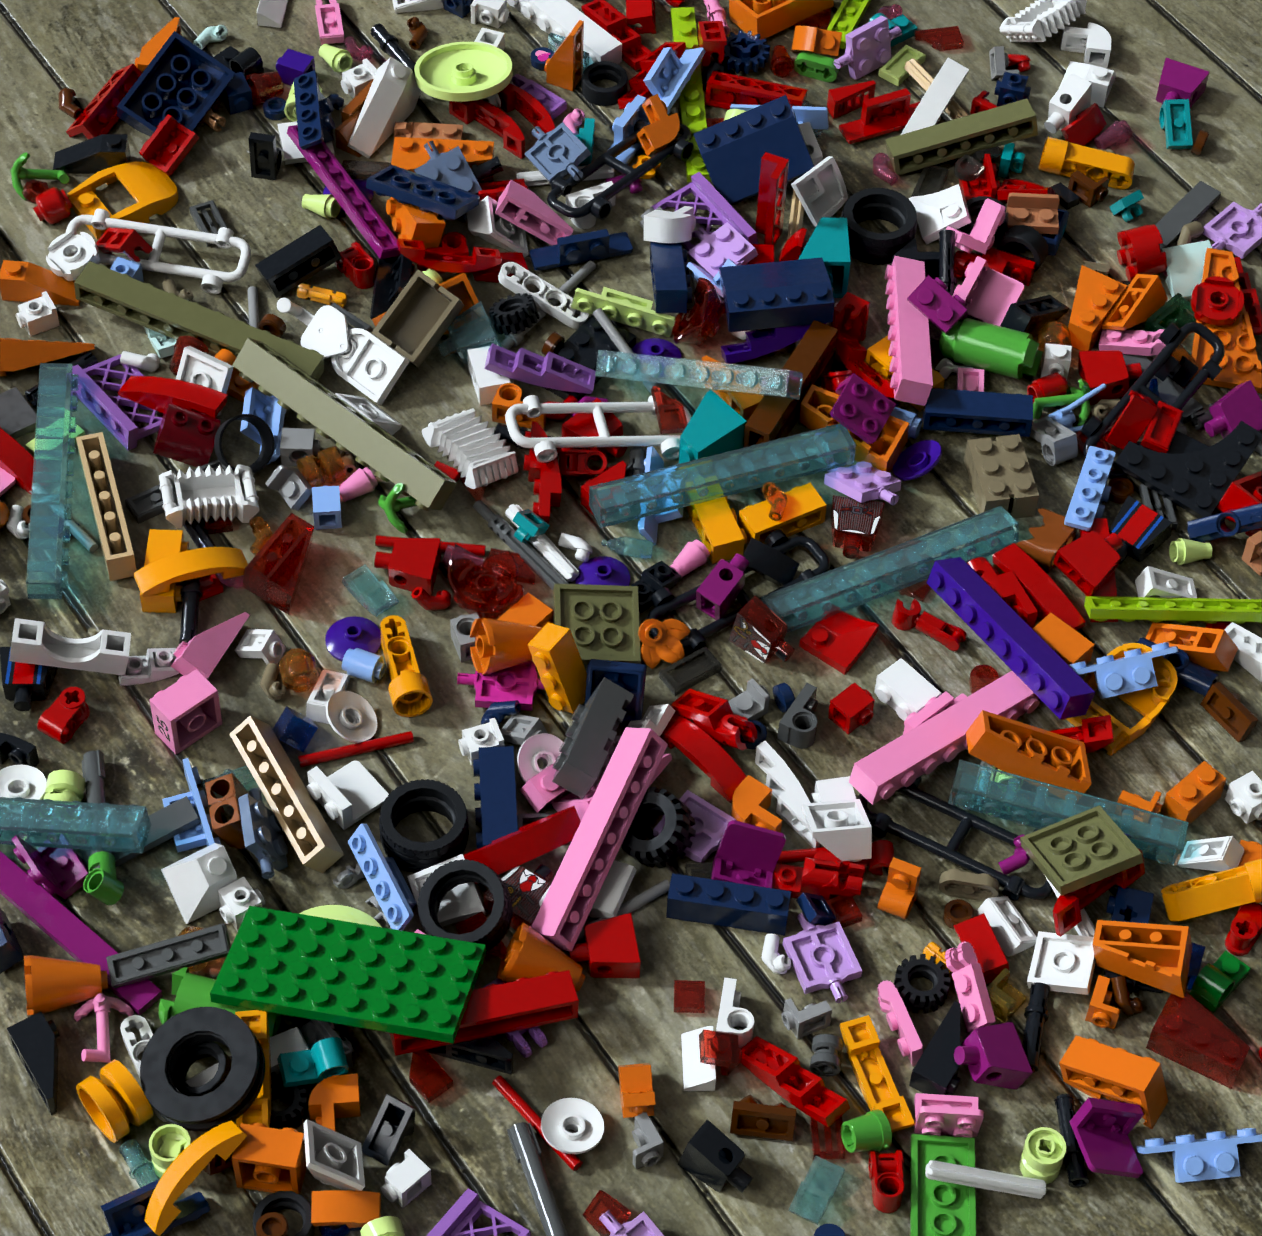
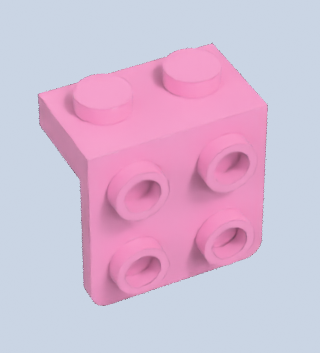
M987 198L970 235L947 226L946 230L956 232L955 246L970 254L972 250L986 254L987 249L989 250L995 241L994 234L997 227L1005 219V206Z
M977 256L974 263L970 262L965 271L966 278L962 285L959 284L956 287L953 297L958 295L966 302L969 316L985 323L1000 326L1010 305L1019 301L1025 287L1023 283L989 268L987 260Z
M915 1094L914 1133L936 1136L977 1137L984 1118V1111L978 1109V1097Z

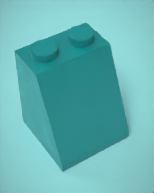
M821 217L799 260L822 257L831 286L834 288V298H843L848 288L851 263L847 218Z
M712 390L706 393L680 436L678 470L682 469L686 474V480L692 484L710 479L742 458L744 431L747 421Z

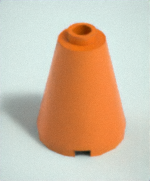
M489 618L475 619L470 631V638L475 637V647H470V653L476 671L482 673V675H488L532 660L527 644L543 627Z
M525 923L519 925L505 950L507 952L505 960H501L496 977L505 982H513L523 977L532 978L546 975L552 971L562 972L569 970L576 992L580 990L585 980V975L582 974V966Z
M34 955L24 956L27 1017L39 1012L45 1014L93 999L97 994L102 993V989H108L107 970L101 971L98 964Z

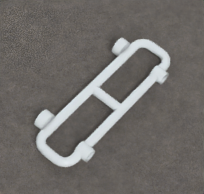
M96 209L94 215L75 217L70 221L66 229V233L72 232L73 235H76L80 226L92 225L99 230H105L108 227L135 229L138 233L155 235L149 259H140V262H138L141 263L142 270L202 279L201 289L210 294H219L223 282L240 280L247 272L251 258L249 244L244 239L233 237L234 232L225 227L220 228L218 234L109 218L110 213L108 211ZM165 237L216 244L223 249H228L230 246L239 248L241 255L237 269L233 272H223L159 262ZM70 253V254H69V257H72V256H74L75 254ZM98 253L100 257L99 263L113 265L117 257L131 260L125 256Z
M662 394L651 395L648 398V402L540 403L538 396L530 395L524 398L523 403L515 404L508 408L505 414V421L512 440L523 448L534 449L537 461L545 463L557 457L556 448L660 446L663 458L673 460L679 457L681 435L610 436L604 413L652 412L654 416H661L666 412H673L680 416L684 429L692 417L686 407L677 402L665 401ZM592 413L599 436L529 438L520 433L516 416L526 414L529 418H536L541 414Z

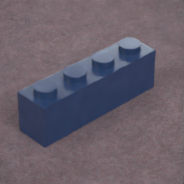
M650 242V269L656 313H687V303H692V287H690V274L687 267V250L682 249L681 243Z
M932 388L927 403L924 406L923 429L994 435L1020 434L1022 437H1030L1033 423V395Z
M514 746L479 747V759H473L474 777H480V783H474L475 801H481V808H475L476 826L482 825V832L476 833L477 849L491 844L493 840L518 831Z
M672 873L667 898L666 918L785 936L791 891Z

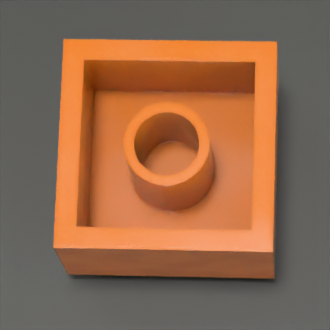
M241 1123L240 1129L247 1137L232 1154L236 1186L238 1188L269 1193L293 1191L300 1194L307 1169L304 1133L293 1128L275 1129L261 1123Z

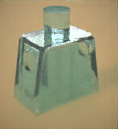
M481 301L458 315L448 328L450 338L437 344L444 358L457 352L463 363L468 364L467 350L491 346L492 343L502 347L490 316Z

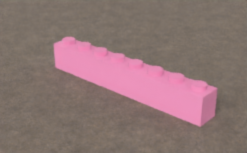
M894 256L892 265H887L885 271V280H888L885 294L889 295L886 310H890L887 318V325H890L888 340L891 341L889 356H892L889 371L893 372L890 388L894 389V400L925 406L933 387L929 320L907 300L910 294L924 281L925 264L923 261Z
M1010 671L854 763L849 783L872 805L881 799L887 800L896 790L903 786H910L916 778L923 774L928 775L932 773L941 763L945 761L950 762L958 753L965 749L968 750L966 732L982 710L1016 721L1021 715L1026 712L1028 714L1032 713L1040 703L1039 697L1013 671Z
M625 728L531 926L560 950H573L668 746L652 729Z

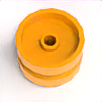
M114 1059L100 1069V1079L90 1075L76 1085L77 1094L87 1113L100 1131L113 1143L129 1134V1123L139 1127L153 1117L152 1107L142 1088L128 1069L118 1060Z

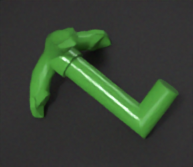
M27 152L21 154L10 169L13 187L17 194L25 201L28 197L25 194L21 180H59L62 184L69 182V176L64 170L23 168L22 166L30 157Z
M1081 378L1078 380L1080 389L1070 386L1068 387L1067 395L1035 398L1033 418L1039 419L1043 408L1070 405L1091 391L1089 384ZM1090 399L1081 404L1078 426L1085 424L1089 417Z
M397 483L387 497L380 495L378 504L385 511L389 522L400 532L406 533L408 529L403 521L398 518L396 512L401 509L417 506L415 504L416 499L412 496L397 499L405 487L404 484Z

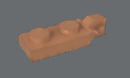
M395 122L394 137L462 140L463 125Z

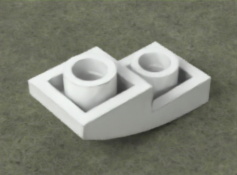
M176 648L147 649L146 656H129L125 676L118 675L120 686L150 683L179 674L178 671L171 667L176 659V656L173 655Z

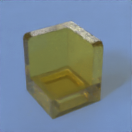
M1004 968L987 987L994 1016L1003 1023H1006L1026 1000V996L1008 983L1011 971L1007 968Z

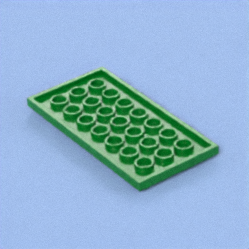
M249 906L212 987L210 998L211 1002L454 1043L486 955V945Z

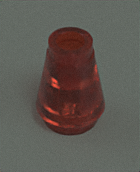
M777 45L773 48L770 65L771 72L780 78L789 76L794 69V62L783 45Z

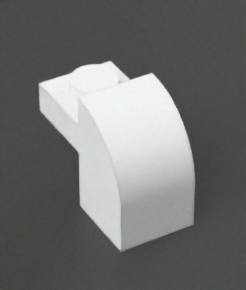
M1088 22L1087 28L1064 26L1061 51L1084 53L1085 64L1103 68L1108 67L1111 52V36L1105 28Z
M684 206L675 212L655 209L644 215V241L682 243L692 240V232H694L696 226L694 207Z

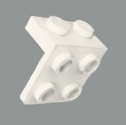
M359 761L350 762L328 777L317 766L307 772V790L309 794L322 805L328 816L335 820L343 830L381 807L389 795Z

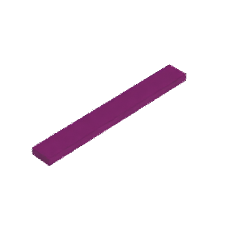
M288 126V136L380 259L400 256L401 253L397 246L396 237L324 141L302 150L299 146L298 126Z
M0 851V894L75 960L98 964L101 971L107 970L108 989L129 1005L139 1016L163 997L162 991L149 979L119 988L112 987L106 957L118 954V952L43 887L37 885L28 874Z

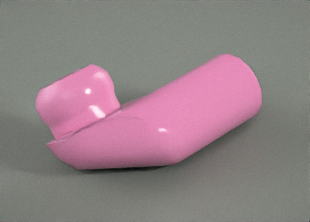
M576 108L564 118L563 123L574 135H579L577 128L582 124L585 114L581 109Z

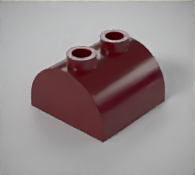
M168 403L164 410L153 453L194 467L208 464L214 448L215 435L220 427V419Z

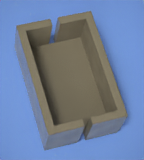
M417 270L371 333L406 357L412 365L419 369L465 305L458 297L444 287L439 286L437 282L420 270Z
M1020 434L998 436L995 441H992L991 437L967 440L964 464L982 522L1006 520L1010 498H1013L1010 512L1011 519L1035 516L1039 493Z

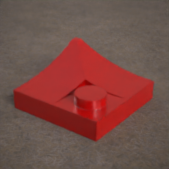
M1005 179L997 190L998 200H1005V203L1008 201L1009 193L1055 195L1052 187H1043L1033 182L1017 179Z
M832 605L800 639L799 647L845 675L873 640L879 630V624L854 617Z

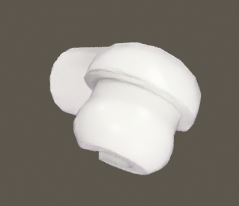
M123 351L120 363L153 372L159 368L160 358L154 353L145 356Z
M13 505L6 527L16 538L26 539L31 535L32 525L30 523L26 525V521H22L24 508L20 505Z
M561 533L558 546L575 550V558L579 561L587 562L589 555L592 554V547L580 537Z
M772 933L767 934L761 956L762 961L773 973L785 974L791 967V960L789 957L785 959L784 954L780 955L778 953L780 937Z

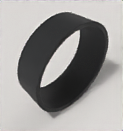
M241 414L225 421L217 430L214 439V449L219 461L225 467L230 465L224 457L221 445L226 427L234 420H244L256 427L262 441L260 455L249 467H251L252 473L263 469L269 463L274 452V437L267 423L251 414Z

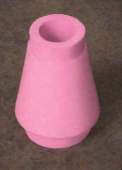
M368 467L357 469L339 486L340 499L343 502L374 491V487L378 485V482Z
M695 539L693 542H688L669 567L681 575L682 578L705 564L710 553L702 542Z

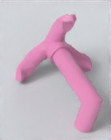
M99 993L95 998L85 1002L74 1013V1019L77 1022L86 1017L92 1010L96 1014L97 1050L83 1049L81 1053L82 1061L111 1062L110 1008L118 1010L119 1013L132 1016L134 1011L129 1005L118 998Z

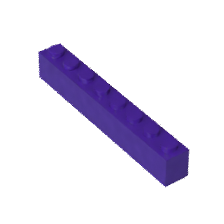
M961 557L936 560L927 584L1060 720L1086 715L1095 691Z

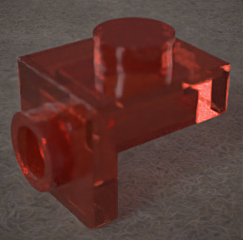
M705 1029L699 1034L700 1063L721 1066V1074L729 1076L736 1066H739L742 1059L738 1035Z

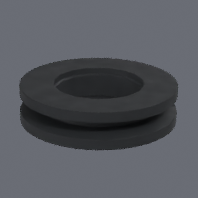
M217 1007L192 1008L167 1020L150 1038L143 1052L140 1065L141 1085L148 1101L169 1123L182 1126L188 1131H209L230 1120L235 1121L253 1104L261 1090L265 1076V1057L256 1036L237 1015ZM203 1042H219L227 1045L232 1056L231 1070L225 1081L218 1088L203 1096H186L176 1090L174 1083L175 1067L183 1054L191 1047Z

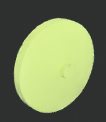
M455 42L435 47L424 53L417 60L414 68L415 81L420 90L434 98L455 102L480 100L495 95L508 86L513 76L512 61L508 54L495 46L480 42Z

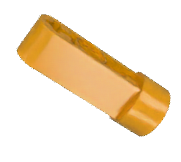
M1047 136L1038 170L1071 177V174L1078 170L1095 182L1106 176L1109 178L1108 187L1124 190L1132 185L1135 163L1126 156Z
M390 615L381 621L380 628L381 646L391 679L388 691L395 713L400 716H418L431 707L433 702L427 678L420 674L405 620L400 616Z
M1262 858L1246 862L1244 866L1164 887L1161 890L1168 919L1174 922L1183 921L1255 902V904L1261 903Z

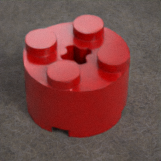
M1144 225L1117 233L1118 242L1121 246V249L1117 250V257L1120 265H1126V276L1129 282L1133 280L1136 274L1158 275L1166 271V252H1161L1160 244H1163V240L1156 225Z

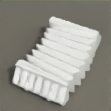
M1087 0L1034 1L1035 3L1030 4L1031 7H1025V10H1020V14H1015V17L1006 18L1000 26V33L1006 36L1007 39H1010V42H1044L1046 40L1045 37H1051V33H1058L1057 29H1065L1064 25H1070V22L1076 21L1075 18H1080V15L1086 14Z
M474 408L467 411L463 410L459 414L455 413L453 416H447L442 420L438 419L436 422H430L428 427L422 429V435L429 447L439 446L438 453L443 451L442 457L449 455L448 462L454 461L453 467L458 466L457 472H461V478L466 477L464 484L471 489L487 486L489 483L506 479L508 476L518 473L516 452H509L510 446H505L506 439L500 440L501 433L494 434L495 427L487 428L488 421L480 423L482 416L475 418L476 410Z
M220 464L216 471L208 465L205 472L198 466L195 472L189 467L186 475L180 469L177 476L172 470L159 475V489L162 493V507L165 511V517L176 529L183 528L186 519L190 525H192L194 518L200 523L202 516L206 522L210 516L215 521L221 516L224 522L227 516L231 522L236 516L242 523H249V520L260 511L259 497L256 494L254 484L255 478L249 466L238 464L233 472L230 465H228L226 471L223 470Z

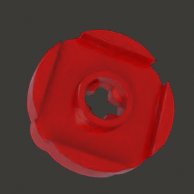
M1220 276L1206 278L1203 283L1197 284L1191 296V308L1195 319L1210 325L1234 324L1240 316L1244 305L1242 290L1240 289L1239 291L1234 286L1232 280ZM1215 297L1220 298V302L1224 303L1218 305L1214 304L1212 301H1214Z

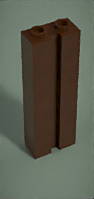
M816 320L812 322L745 424L743 461L767 469L800 418L801 402L811 385L820 387L821 377L827 375L834 365L835 350L833 348L837 343V328Z

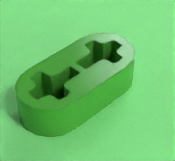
M805 51L797 55L793 64L798 74L824 82H833L840 71L834 65L835 59Z

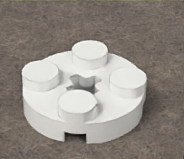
M68 232L51 242L48 247L49 254L48 257L46 256V261L54 274L64 277L67 281H73L78 278L89 261L96 264L99 263L98 247L92 236L88 233L80 232L81 235H73L72 232ZM70 253L75 254L74 256L69 257Z

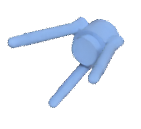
M1106 384L1098 386L1070 405L1049 414L1048 417L1075 433L1080 432L1084 425L1072 427L1073 423L1076 422L1072 410L1104 390Z

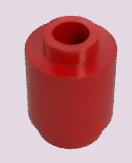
M1055 372L1032 381V384L1027 387V394L1033 395V403L1035 398L1066 395L1068 382L1064 376Z

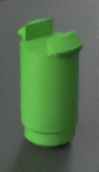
M970 318L960 319L947 334L941 332L939 341L941 355L944 358L952 359L954 363L984 369V371L1019 380L1023 374L1027 377L1036 376L1043 355V351L1038 350L1039 343L1032 340V334Z
M183 967L172 973V994L176 995L175 1002L160 998L158 1014L161 1023L164 1024L173 1016L198 1007H217L233 1014L238 1011L255 1009L211 1002L210 992L216 979L189 973V968ZM268 1012L270 1037L278 1034L283 1014Z

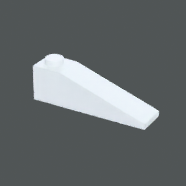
M392 57L377 69L347 145L348 147L369 158L394 132L395 122H404L414 111L421 90L416 84L412 69Z

